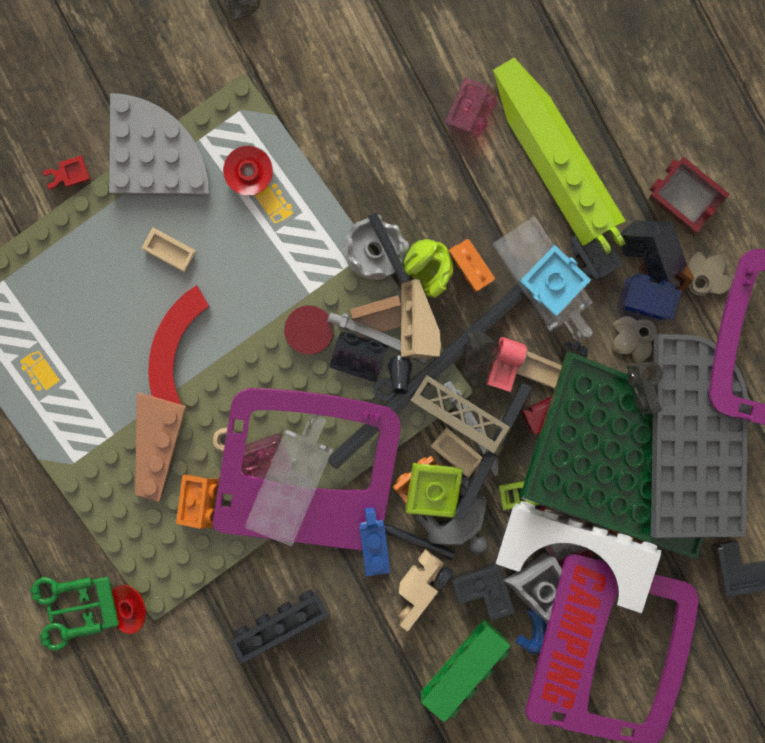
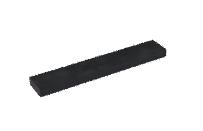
M525 383L518 387L501 422L512 427L532 387ZM499 426L492 438L493 441H496L503 430ZM488 449L485 451L453 514L454 518L459 521H463L466 518L497 457L496 454Z

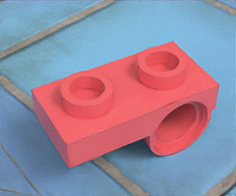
M500 337L485 384L511 392L518 367L523 364L527 346Z

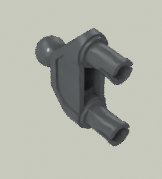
M464 477L461 479V482L467 489L470 482ZM461 485L459 494L463 496L466 489H463ZM482 493L477 494L463 521L451 518L443 525L439 524L434 516L425 515L428 520H425L419 514L415 516V519L427 531V537L431 543L462 545L469 540V549L473 554L482 555L488 550L487 539L476 535L482 528L487 498Z

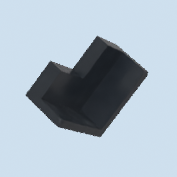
M636 220L620 232L625 242L621 246L624 255L642 257L650 279L669 281L687 266L673 222Z
M736 540L712 544L721 594L731 597L765 591V560L742 564L739 544Z
M496 562L451 576L459 604L484 597L491 620L515 613L506 583L503 581L504 577L500 565L496 564Z

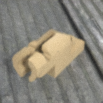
M426 549L418 558L424 568H418L416 565H413L401 580L399 586V594L412 603L411 607L407 605L399 615L401 618L400 626L406 631H409L438 593V590L434 588L431 582H435L444 563Z

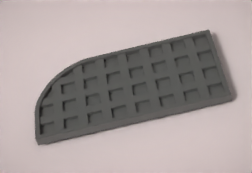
M654 334L651 537L655 538L746 537L748 421L723 415L711 406L708 394L716 344L700 336ZM735 364L732 393L736 397L748 400L744 379ZM740 404L738 412L748 414V405Z

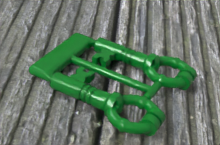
M41 577L30 588L31 599L41 605H47V613L51 623L44 627L39 637L41 646H45L49 650H62L72 638L102 633L103 629L119 625L108 577L98 579L88 577L64 583H58L52 578ZM48 583L51 585L53 595L50 598L42 599L41 593H38L40 592L39 585ZM93 584L96 585L99 602L52 611L51 606H48L53 604L61 593L71 590H78L80 602H83L84 598L88 601L90 600V596L87 594L88 588L93 587ZM100 607L104 624H95L93 612H89V616H87V613L83 614L86 623L85 626L80 628L68 629L62 624L52 622L55 615ZM58 629L61 631L62 642L52 645L49 631Z

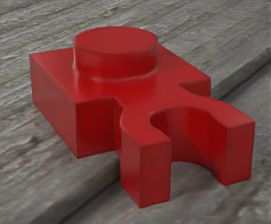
M82 155L59 162L60 169L58 170L47 169L43 171L45 177L55 176L54 182L47 184L49 190L57 188L62 182L65 183L66 187H71L91 180Z

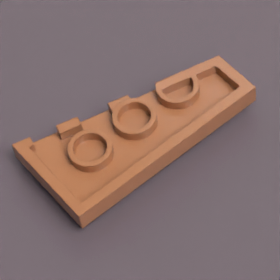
M140 392L137 393L135 495L159 502L162 498L186 406Z

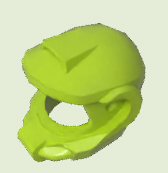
M424 239L412 244L404 260V269L408 276L410 275L414 279L420 280L424 293L428 297L437 298L446 290V285L453 273V261L444 244L435 240Z

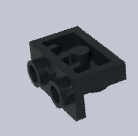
M341 331L329 368L376 383L388 347L378 341L367 340L358 337L354 333Z

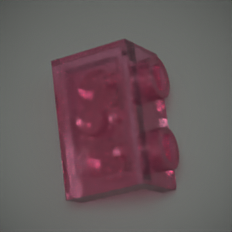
M464 77L445 123L450 127L468 132L473 137L479 138L487 126V118L491 110L496 106L498 93L489 85Z
M279 433L245 445L242 472L244 474L267 479L292 469L288 451Z

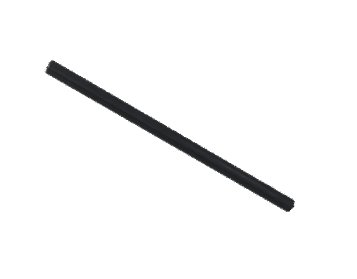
M518 282L440 354V357L433 360L409 382L406 394H396L384 406L391 408L398 414L411 402L412 397L426 375L435 380L520 302L529 291ZM364 424L327 458L328 462L333 468L338 469L370 440L379 429L375 426Z

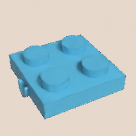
M554 245L519 283L533 295L532 298L536 299L538 304L541 303L556 317L591 279L577 267L578 263L573 258H568Z

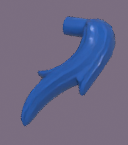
M530 609L526 610L533 623L532 638L528 640L520 635L516 639V644L526 649L530 654L537 655L542 648L547 624Z

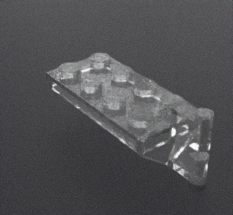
M535 216L492 244L550 331L565 323L575 340L584 339L592 335V329L589 328L580 315L581 311L593 303L584 289L554 317L541 303L538 304V301L532 298L533 295L519 283L531 268L554 246Z
M311 414L302 435L287 429L285 430L244 526L245 528L289 546L293 545L333 448L317 442L326 424L325 418L317 414Z

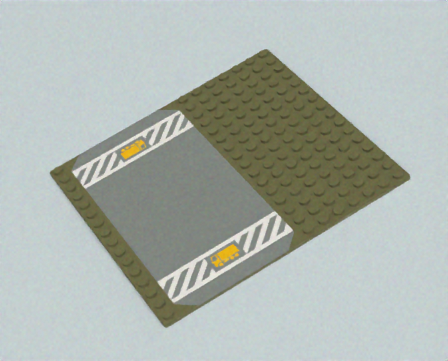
M245 74L240 75L178 120L189 132L203 157L209 178L210 195L109 193V169L0 248V407L123 579L141 595L146 611L154 620L165 615L269 540L267 538L221 533L215 530V528L199 529L176 524L182 475L220 478L223 452L218 451L214 447L213 436L217 430L228 428L231 403L239 391L246 388L294 390L339 396L381 406L386 405L390 401H383L375 396V382L329 368L340 332L354 333L356 335L357 333L345 328L339 330L337 329L338 325L333 324L334 331L330 344L322 352L313 355L302 354L294 350L287 343L284 334L285 322L289 314L296 308L305 305L317 306L328 315L330 312L339 316L347 314L348 319L353 320L350 309L394 296H399L401 303V289L391 276L382 280L365 279L349 267L344 257L343 246L346 235L354 225ZM247 145L262 149L269 156L273 166V176L267 188L258 194L250 196L241 195L233 191L226 183L223 175V166L227 156L234 149ZM246 168L244 171L245 175L251 176L253 168ZM152 227L196 250L185 272L141 249ZM368 246V251L370 252V254L376 256L371 247ZM197 285L210 307L202 312L185 330L176 353L174 378L179 398L182 404L186 406L162 498L158 502L135 495L137 393L140 392L151 396L148 376L149 355L155 333L162 319L183 294ZM401 327L382 332L401 341ZM441 346L440 354L444 351V349L442 348V346ZM391 347L387 348L377 381L384 378L391 380L388 363H390V359L393 356L401 355V352ZM437 357L427 359L425 363L410 358L413 366L409 382ZM454 363L435 379V381L442 385L451 381L455 388L461 391L463 394L461 397L464 399L472 394V388ZM386 382L381 383L382 387L378 386V392H382L383 397L389 396L387 393L391 394L392 387H388ZM429 384L422 396L428 400L439 398L437 387ZM442 391V396H447V395H448V394H446L445 392ZM449 399L444 400L447 412L455 407V404ZM411 401L397 414L401 422L398 447L438 418ZM440 402L434 403L437 406L441 407ZM255 410L250 415L242 472L249 476L280 483L339 490L373 465L379 431L338 469H335L328 462L327 458L361 428L364 423L317 414ZM235 419L233 431L242 433L244 420ZM226 435L221 438L223 444H225ZM223 494L222 506L230 507L232 494Z

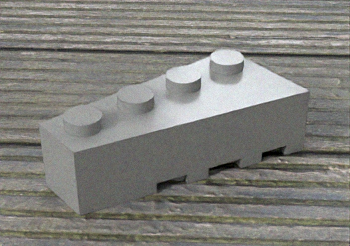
M543 553L521 568L520 572H515L503 581L548 625L562 569L554 557Z

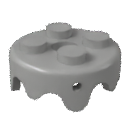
M378 215L401 263H403L409 248L408 242L402 238L398 226L385 223L382 220V216ZM369 219L356 222L344 240L343 251L347 264L356 274L365 279L382 280L390 277L395 271ZM368 246H376L380 254L377 256L370 254Z

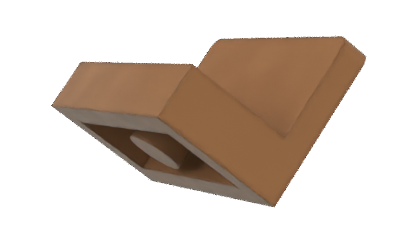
M399 296L350 309L353 321L380 332L401 327V303ZM357 333L358 337H361V338L365 337V336L360 335V334Z

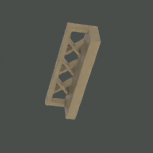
M426 375L411 401L499 456L504 448L501 444L511 427ZM429 383L437 387L439 398L428 400L422 396ZM442 391L445 392V393L448 394V395H447V396H442ZM454 398L458 401L459 411L449 413L445 410L444 400ZM440 402L441 407L437 406L434 403ZM462 404L466 405L469 408L463 410ZM475 411L479 415L480 424L469 426L466 424L464 414ZM461 415V420L456 418L455 416ZM483 417L490 420V422L484 423ZM496 424L503 429L496 441L487 437L486 426ZM477 428H481V429H482V433H480V432L477 431L476 429H477Z

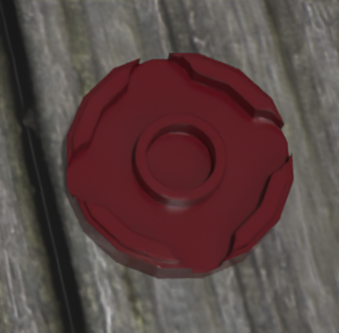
M305 305L296 308L289 314L285 322L284 334L287 343L294 350L302 354L313 355L322 352L330 344L333 337L334 326L332 323L327 322L329 315L317 306Z

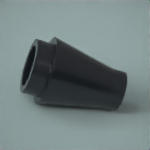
M401 355L393 356L390 359V363H388L393 393L406 394L408 392V383L413 366L410 358L401 357Z

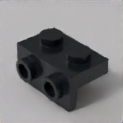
M603 234V237L611 247L609 254L603 252L596 239L583 247L577 236H572L570 239L573 244L570 247L577 258L581 256L585 261L586 265L583 268L590 279L594 277L599 281L624 265L605 234Z

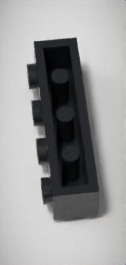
M310 589L298 596L299 601L293 604L288 601L277 607V613L271 616L266 613L255 620V625L249 628L244 625L233 632L235 636L231 638L230 644L240 663L242 664L330 616V609L320 591L313 592Z

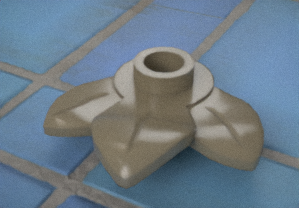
M697 252L691 257L688 265L694 276V280L688 286L691 293L703 296L709 292L721 294L730 289L733 279L723 275L726 265L725 255H714L706 259L702 253ZM697 279L703 281L704 285L702 288L696 286Z
M625 316L613 323L614 328L619 334L613 342L612 351L618 354L632 353L636 364L645 361L652 352L651 341L654 340V334H657L654 322L649 319L636 320L630 316ZM642 327H646L649 330V334L643 336L639 330Z

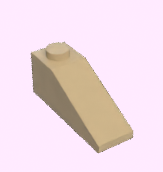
M414 279L401 284V357L424 360L440 357V330L420 280Z

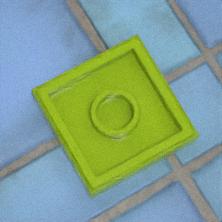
M413 463L405 509L406 513L454 518L453 514L457 508L463 473L462 468Z

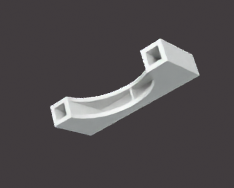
M527 502L514 505L496 564L520 572L526 559L533 552L544 546L555 543L581 545L600 555L613 570L619 587L617 605L642 613L661 556V551L657 550L656 545L648 542H642V544L633 542V538L624 534H618L617 536L609 534L607 529L600 526H593V528L585 526L583 521L570 517L569 520L561 518L559 513L552 510L542 512L536 510L535 505Z

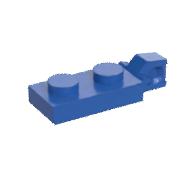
M374 507L364 508L366 522L360 523L361 527L359 529L366 576L390 573L384 523L382 520H376Z

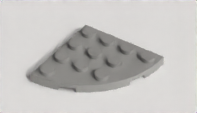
M110 93L109 193L210 195L209 178L203 157L197 144L182 124L167 111L147 100L125 94Z

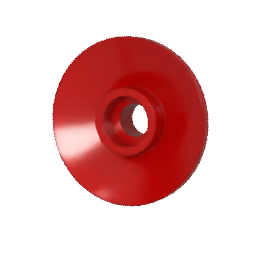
M241 146L234 149L227 156L223 166V175L226 183L233 191L241 195L250 196L258 194L267 188L273 176V166L269 156L262 149L255 146ZM248 167L253 168L251 176H246L244 173Z
M119 585L112 590L119 623L117 628L124 633L132 634L138 632L145 624V603L136 589L129 585Z

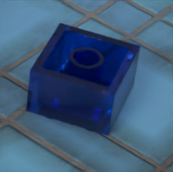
M643 274L633 275L625 279L617 308L661 321L674 319L682 290L675 289L676 284L667 281L654 283L651 282L652 277Z

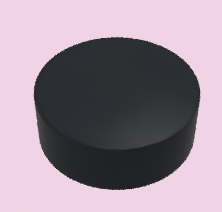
M444 567L433 585L434 588L442 592L454 571Z

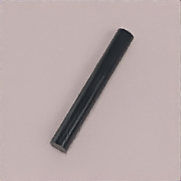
M377 213L369 215L368 219L400 283L403 284L410 279Z
M386 523L385 533L450 560L454 556L455 551L431 543L427 539Z

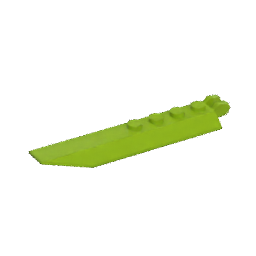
M515 58L495 68L493 73L507 122L582 246L584 247L596 239L603 252L609 254L611 247L603 237V234L608 231L618 246L624 245V239L616 226L626 221L551 97Z

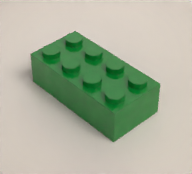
M484 618L421 690V703L443 722L448 718L453 719L460 711L459 705L464 699L469 700L476 693V685L481 680L486 681L493 673L492 667L497 661L502 662L510 653L508 649L510 643L507 637Z

